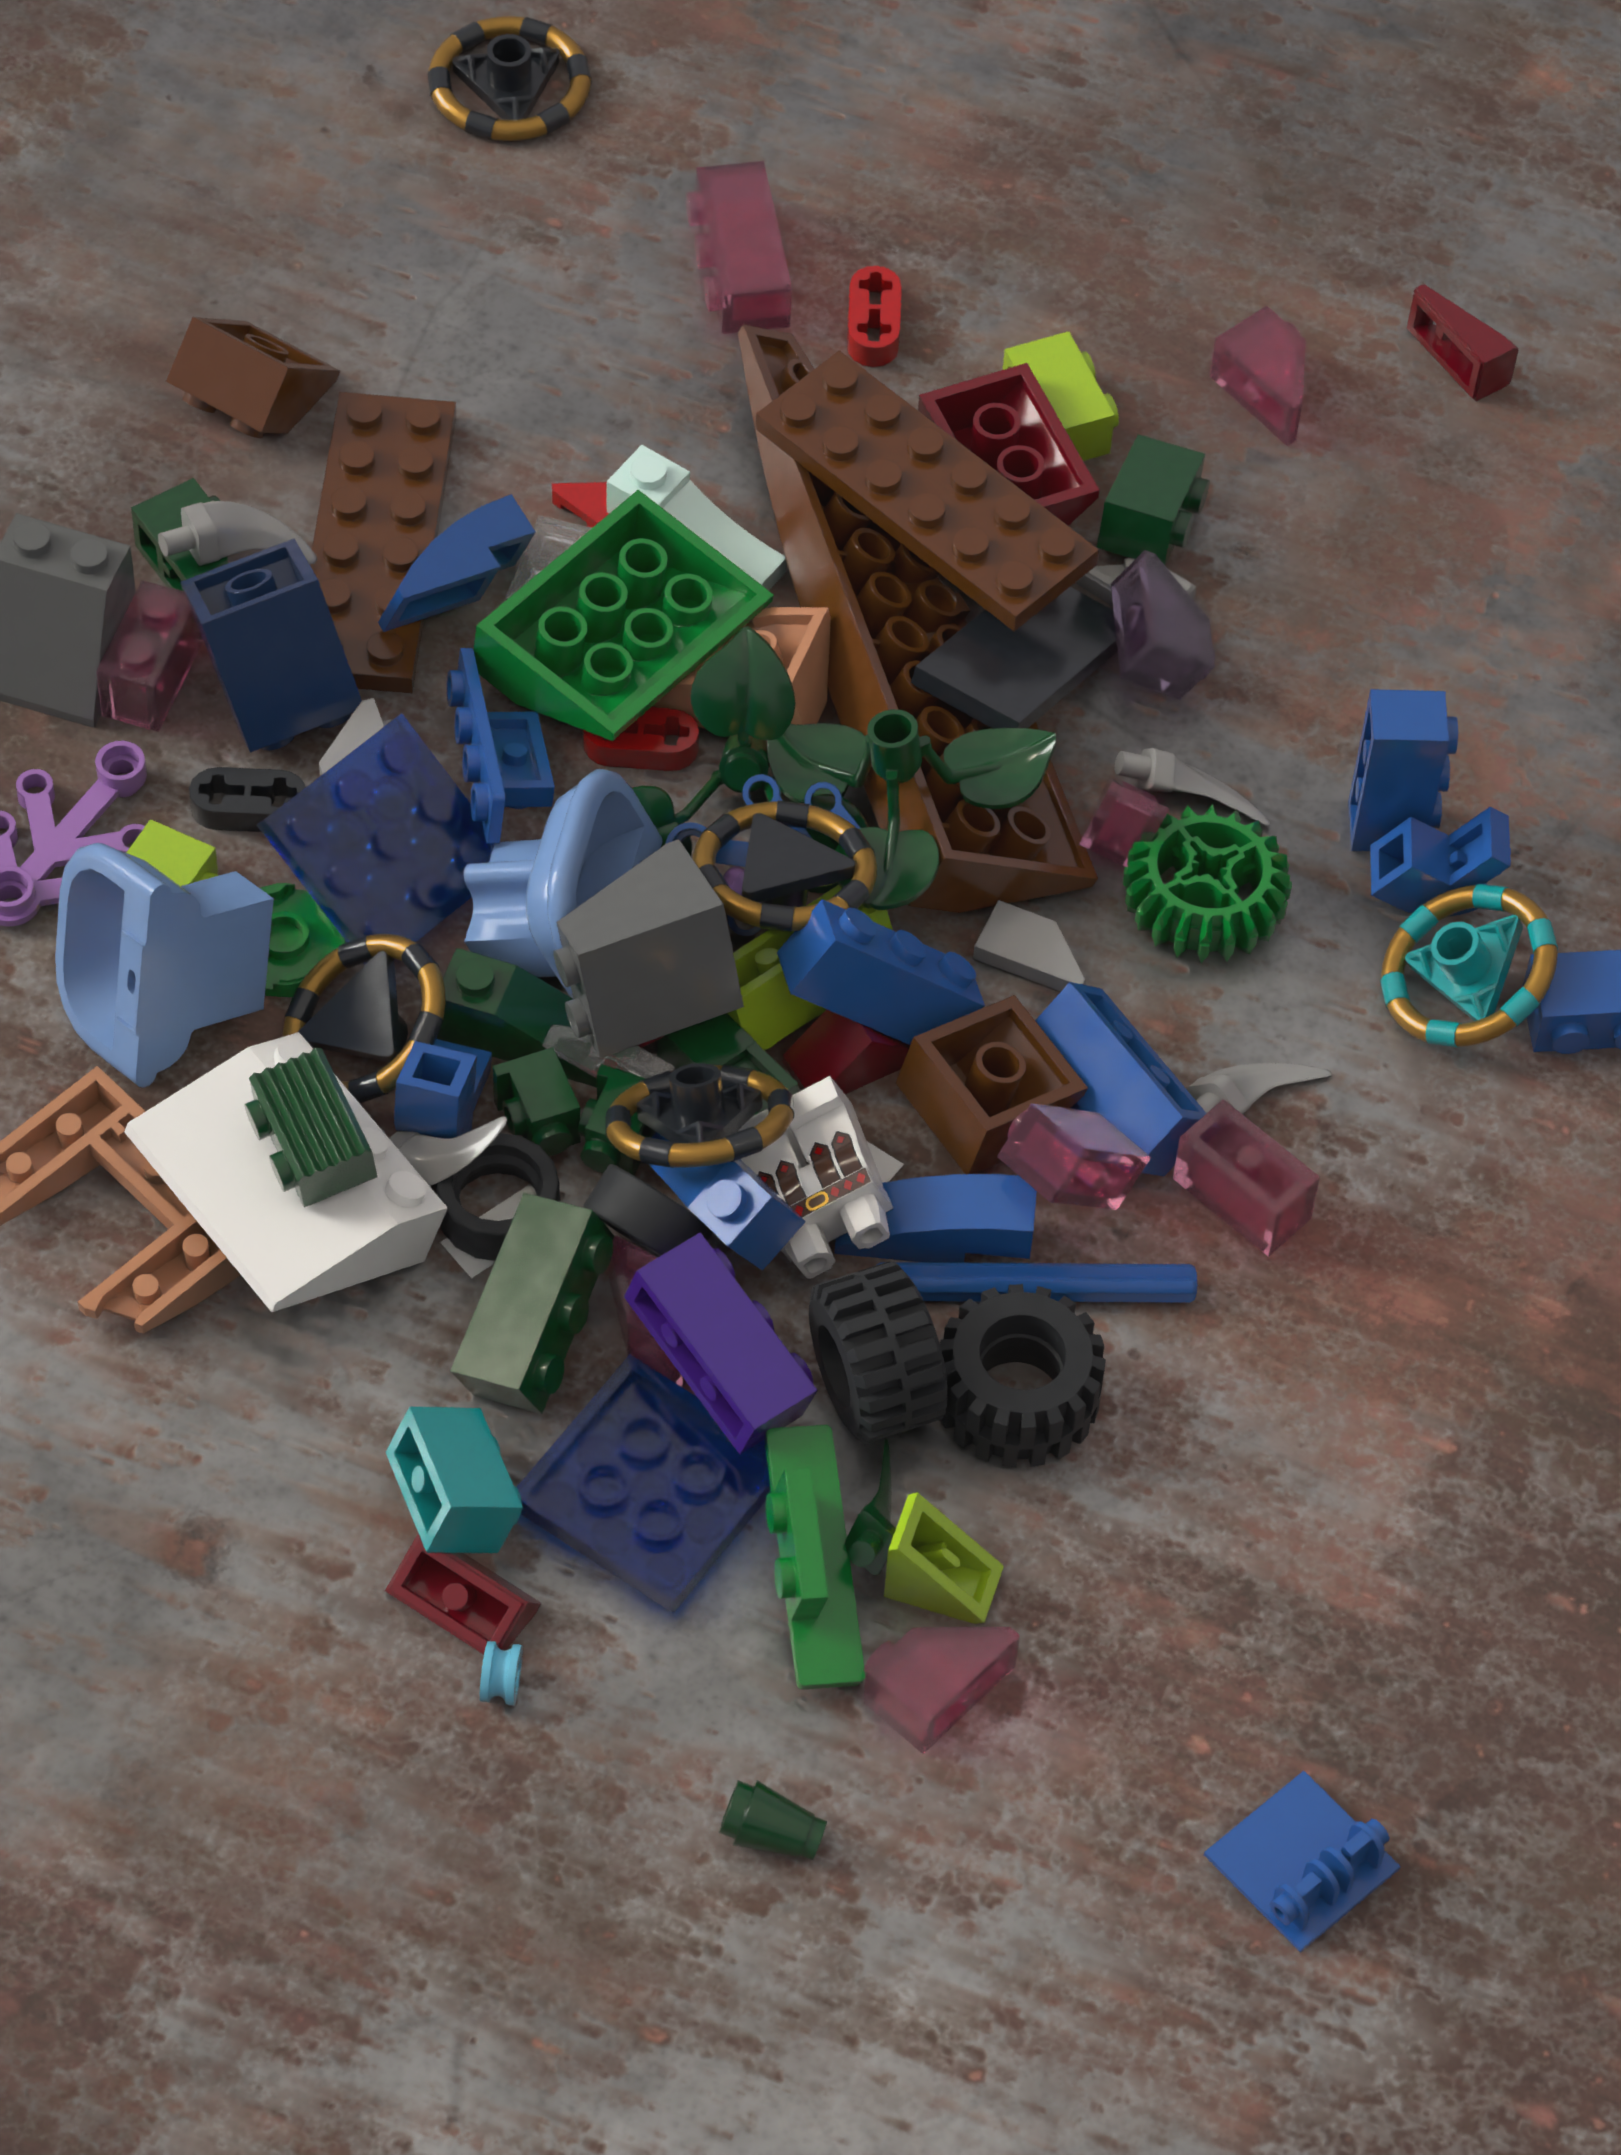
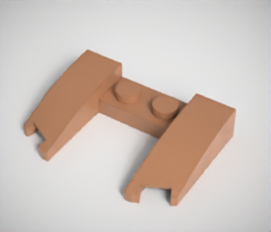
M96 1066L0 1141V1226L56 1195L101 1165L168 1230L78 1301L79 1310L85 1316L98 1319L100 1314L106 1311L134 1320L136 1332L144 1334L196 1306L241 1274L124 1133L127 1123L146 1111L104 1071Z

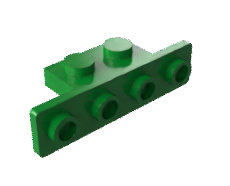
M829 1425L770 1428L764 1437L771 1493H768L766 1498V1517L770 1534H777L780 1558L775 1560V1586L778 1598L785 1599L797 1687L807 1690L861 1685L866 1674L851 1564L845 1547L847 1535L832 1428Z

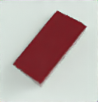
M419 1533L385 1589L387 1593L483 1655L487 1641L497 1642L501 1650H507L535 1616L541 1605V1602L464 1553H426Z

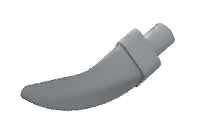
M200 502L182 507V527L158 534L159 547L165 557L189 550L199 566L219 561L220 558L247 550H265L295 538L309 564H314L317 561V556L309 545L282 521L259 509L235 502Z
M1149 748L1143 749L1141 755L1120 751L1116 757L1115 774L1139 779L1140 789L1156 792L1178 791L1207 796L1238 810L1256 821L1259 820L1264 825H1270V821L1262 812L1241 794L1211 775L1181 762L1173 753Z
M1253 1063L1212 1072L1198 1078L1186 1089L1214 1123H1221L1238 1119L1250 1109L1256 1100L1274 1087L1325 1078L1332 1074L1326 1069L1300 1064Z
M504 1116L499 1117L463 1135L450 1139L408 1131H397L389 1139L426 1183L432 1186L454 1175L478 1157L504 1128L507 1119Z

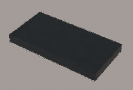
M1069 587L1015 632L985 609L916 665L911 683L992 729L1029 728L1126 645L1133 637L1137 622L1072 587Z

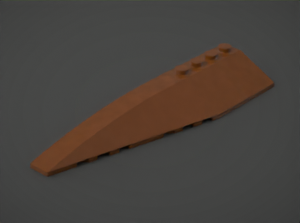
M743 324L738 332L755 427L756 413L813 371L814 367L793 334ZM755 429L769 496L800 607H823L829 609L831 625L828 690L841 725L854 728L866 736L868 734L869 722L878 713L890 709L906 711L916 719L919 737H930L932 749L944 763L943 754L945 748L953 740L973 731L992 728L914 686L911 681L916 665L968 624L965 618L971 610L960 593H955L938 578L939 572ZM1036 722L1028 728L1039 730ZM922 756L921 766L914 777L907 782L899 784L900 831L923 830L933 836L939 852V869L934 881L921 896L910 902L908 906L963 913L996 906L998 900L1009 904L1090 888L1098 881V876L1051 760L1044 778L1034 794L1023 803L1005 809H987L969 804L961 795L960 782L950 785L944 783L924 756ZM871 766L863 785L879 828L888 831L887 783L876 774Z

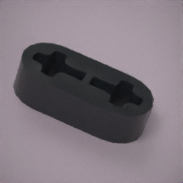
M230 767L208 768L199 772L192 779L189 787L192 816L197 823L208 829L273 833L288 832L299 827L306 819L308 813L305 783L298 775L290 771ZM215 793L226 794L222 798L221 804L210 803ZM275 796H287L284 806H272Z

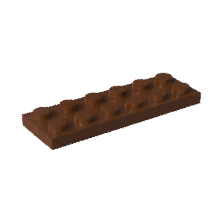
M840 350L756 413L755 429L1014 632L1098 564V548Z
M339 392L312 545L317 561L309 565L320 583L358 689L413 694L424 619L383 632L378 621L411 565L438 536L456 423V402Z

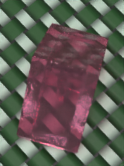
M1110 774L1079 845L1124 867H1128V854L1130 848L1132 849L1133 843L1151 842L1162 824L1169 807L1165 800Z

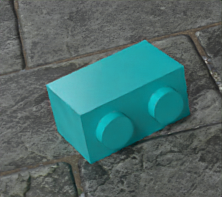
M409 1406L385 1453L426 1553H499L513 1525L518 1522L523 1506L520 1492L512 1483L500 1455L499 1443L492 1436L481 1408Z

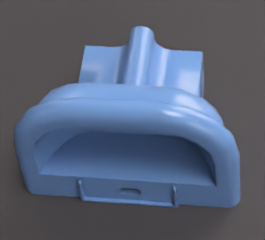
M603 769L592 771L578 785L556 800L546 821L541 839L500 842L494 845L489 862L466 865L464 880L472 895L473 914L464 942L471 952L517 965L536 977L557 976L569 996L573 998L571 986L565 987L554 960L553 951L562 948L556 922L660 849L662 845L661 835L632 787L620 774Z
M94 843L78 848L64 867L59 893L55 951L56 981L63 1008L76 1033L92 1051L137 1086L143 1088L149 1086L155 1080L158 1072L169 1068L180 1059L188 1047L191 1033L194 1030L263 1010L274 898L237 871L180 886L147 861L103 843Z

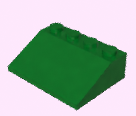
M637 490L476 625L473 651L478 673L515 704L613 741L772 603L774 594L644 493Z

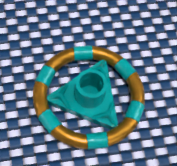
M1477 884L1453 889L1434 897L1425 904L1420 905L1399 926V929L1389 943L1382 963L1380 980L1386 1008L1405 1031L1432 1045L1459 1048L1487 1042L1507 1033L1514 1027H1517L1540 1005L1553 980L1557 965L1558 946L1551 921L1533 900L1505 886ZM1476 908L1506 911L1512 914L1477 928L1465 922H1452L1443 926L1435 934L1430 945L1411 951L1414 945L1440 920L1453 913ZM1522 921L1527 927L1534 953L1532 969L1524 986L1499 1011L1495 1012L1523 930ZM1406 963L1414 972L1474 1020V1022L1459 1023L1431 1020L1419 1013L1410 1002L1404 977Z

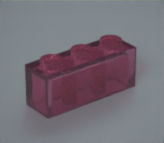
M764 161L697 167L696 191L686 193V206L690 227L699 226L701 234L695 235L698 268H708L710 277H704L707 311H717L722 334L738 333L743 324L764 329L790 327L792 286Z

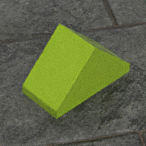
M918 1492L908 1494L888 1550L884 1597L972 1624L985 1623L1004 1565Z

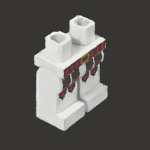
M831 1076L792 1095L795 1114L790 1127L794 1133L788 1127L786 1132L774 1143L758 1153L741 1159L806 1221L781 1249L784 1255L795 1263L806 1278H813L832 1268L836 1260L828 1242L848 1232L852 1242L858 1249H869L890 1236L885 1212L893 1209L892 1203L883 1188L881 1177L853 1105ZM768 1108L754 1115L737 1132L754 1127L768 1116Z

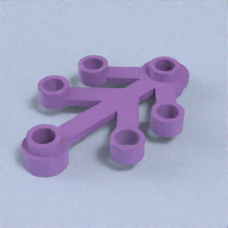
M114 741L103 746L95 759L98 780L56 827L51 808L55 799L53 779L50 774L41 769H30L23 772L17 778L18 802L27 810L34 852L20 868L17 867L13 847L18 840L16 821L8 812L0 811V828L7 830V832L0 835V926L8 927L24 924L36 916L41 906L59 903L62 878L45 879L54 868L65 866L78 848L94 843H103L125 853L129 850L127 845L136 840L144 829V825L130 824L118 832L83 836L117 797H129L135 794L145 783L147 777L145 756L140 747L128 741ZM119 773H128L125 775H116ZM32 787L44 788L42 792L36 794L26 792ZM9 898H16V899H17V900L11 901V902H4V900L9 899Z

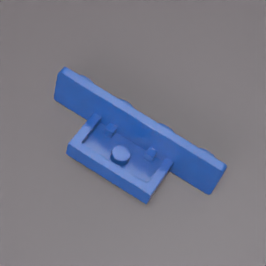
M460 648L458 669L449 670L447 674V702L449 707H457L454 719L456 743L465 744L462 757L464 781L474 782L471 788L473 821H482L487 844H499L504 807L513 809L552 807L555 786L538 712H487L473 648Z

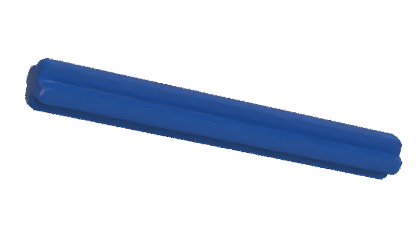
M895 1262L913 1281L924 1301H967L969 1299L981 1301L983 1291L995 1287L1001 1295L1008 1293L1009 1285L1023 1284V1292L1036 1294L1037 1286L1051 1289L1050 1298L1056 1301L1066 1296L1074 1302L1190 1303L1195 1300L1198 1287L1196 1268L1191 1264Z

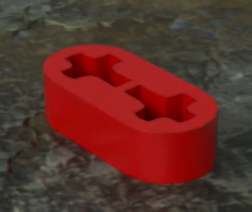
M866 266L858 270L850 281L847 349L852 359L863 366L880 367L891 363L899 350L902 286L900 278L896 273L886 267ZM869 292H881L880 305L869 304ZM868 328H879V341L868 340Z
M651 707L613 741L604 740L601 736L583 730L584 752L589 759L599 765L676 771L690 766L696 760L699 750V730L694 718L684 711ZM666 735L678 736L676 745L664 744Z

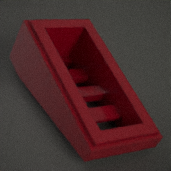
M1422 284L1414 289L1407 329L1472 399L1478 401L1508 386L1512 381L1519 349L1501 333L1427 285Z

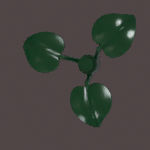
M749 626L742 628L723 648L703 664L692 684L691 705L699 722L709 732L717 736L729 737L723 749L719 770L712 773L710 780L683 810L676 814L673 802L665 790L656 786L632 788L662 837L661 847L666 844L670 832L678 825L690 820L720 785L725 784L729 789L742 793L744 784L752 776L758 774L770 776L768 774L770 765L767 741L782 736L792 722L796 702L795 692L788 672L774 649ZM765 781L755 783L751 787L750 792L761 788L764 790L768 802H770L773 798L771 785ZM814 794L812 797L813 806L831 811L835 806L834 794ZM843 798V806L859 827H869L859 809ZM804 799L800 800L798 803H804ZM809 828L806 829L813 840L833 850L839 844L823 833ZM691 836L683 840L682 844L691 856L693 842ZM834 883L832 885L808 889V891L827 893L839 884Z
M890 709L878 713L871 719L866 736L854 728L839 724H790L782 736L767 741V751L773 778L779 784L782 793L793 802L798 803L804 799L807 790L818 782H828L835 785L840 790L842 797H844L848 786L853 788L863 786L871 766L876 774L886 781L888 831L878 827H865L859 830L874 849L877 863V878L868 900L862 905L867 909L888 910L907 905L921 896L931 886L939 869L938 846L931 834L923 830L900 831L899 784L907 782L914 777L921 766L922 756H924L944 783L950 785L960 782L961 795L969 804L987 809H1005L1023 803L1039 788L1057 742L1056 734L1050 731L1028 728L983 729L964 734L953 740L945 748L943 763L932 749L930 737H919L916 719L906 711ZM820 789L814 794H833V792L829 789ZM838 844L835 851L847 856L840 844ZM852 878L839 881L837 883L842 889L852 880Z

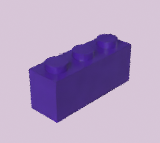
M701 1232L636 1271L624 1295L625 1300L740 1455L763 1441L768 1429L785 1427L803 1416L818 1391L813 1385V1376L809 1367L799 1355L790 1353L774 1332V1324L767 1310L758 1301L750 1300L735 1280V1272L727 1256L717 1248L712 1249Z

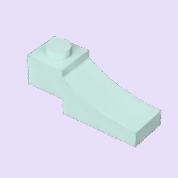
M641 445L608 479L607 513H611L634 492L640 490L767 590H770L786 573V557L751 535L722 512L690 480V471L644 445Z

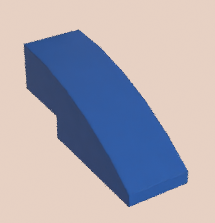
M512 494L485 504L457 520L426 547L411 565L379 619L378 624L383 632L479 601L498 571L516 565L536 531Z
M952 1174L884 1182L883 1188L887 1192L893 1209L885 1212L890 1232L889 1238L869 1249H858L847 1232L836 1238L835 1254L943 1263H964L965 1253L1030 1259L1038 1177L1005 1174Z

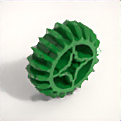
M1213 804L1206 811L1205 815H1197L1187 805L1181 813L1180 820L1165 812L1162 819L1158 822V827L1146 825L1145 830L1140 835V842H1134L1133 847L1129 850L1128 867H1125L1123 875L1127 911L1136 913L1135 922L1137 923L1138 931L1152 930L1151 937L1155 947L1168 941L1174 943L1173 949L1177 958L1186 949L1197 951L1201 963L1208 957L1209 952L1217 951L1227 962L1234 954L1235 947L1250 955L1253 948L1257 945V939L1268 942L1270 936L1275 931V926L1281 924V920L1285 918L1288 906L1286 900L1290 899L1292 889L1291 875L1288 874L1289 863L1287 855L1278 853L1277 836L1261 837L1262 829L1259 820L1248 825L1241 824L1238 810L1234 811L1228 818L1217 816L1218 814ZM1173 866L1177 871L1174 875V880L1164 884L1160 876ZM1250 882L1254 892L1242 901L1237 895L1240 891V886Z

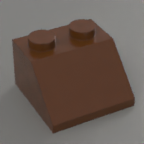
M192 317L166 382L185 391L182 399L189 405L209 413H215L216 409L233 417L230 425L234 429L246 435L262 439L264 433H289L334 385L341 371L248 321Z
M1015 995L913 1037L896 1080V1085L965 1174L978 1173L1020 1154L1077 1103L1088 1089Z

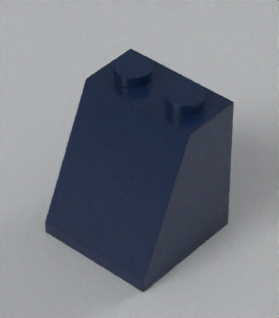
M295 538L180 582L239 732L250 753L259 749L266 751L279 749L289 744L297 734L315 727H335L346 722L351 717V714L354 713L362 699L318 578Z

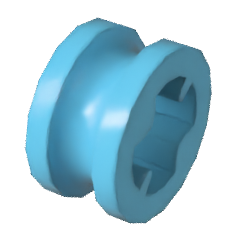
M487 1641L480 1681L481 1702H490L492 1697L500 1696L505 1700V1705L515 1706L520 1684L523 1645L513 1644L509 1650H501L497 1642Z

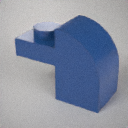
M1489 807L1450 835L1413 817L1408 818L1370 845L1371 896L1412 914L1420 905L1447 891L1477 884L1487 885L1488 881L1500 875L1511 866L1509 816ZM1476 908L1465 909V910H1462V911L1453 913V914H1451V915H1449V916L1462 915V914H1466V913L1475 911V910H1477V909H1476Z
M436 1039L434 1045L414 1041L396 1081L394 1108L396 1131L418 1132L422 1135L443 1139L455 1138L471 1131L473 1111L491 1072L492 1052Z

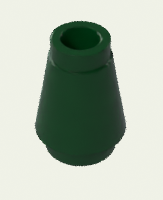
M738 1780L725 1811L719 1833L734 1838L733 1846L795 1857L802 1856L813 1861L823 1837L827 1821L815 1817V1814L756 1780L754 1786Z

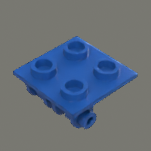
M1302 1771L1204 1852V1856L1300 1953L1399 1871L1401 1867L1384 1849L1383 1845L1390 1840L1384 1826L1375 1819H1370L1366 1824L1353 1820L1305 1771Z

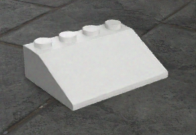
M299 1032L247 1047L128 1122L124 1131L271 1312L424 1262L448 1209L338 1078V1083L372 1150L377 1178L305 1208L295 1188L283 1192L269 1159V1155L277 1152L276 1147L270 1136L262 1140L257 1138L244 1104L254 1100L249 1082V1077L254 1072L261 1073L266 1067L274 1068L278 1062L286 1063L290 1057L298 1058L303 1052L310 1053L313 1050Z

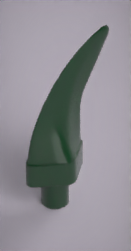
M885 1439L878 1492L872 1501L866 1504L860 1511L845 1540V1547L851 1562L858 1567H864L872 1575H878L887 1562L888 1550L896 1530L891 1523V1464L887 1439Z

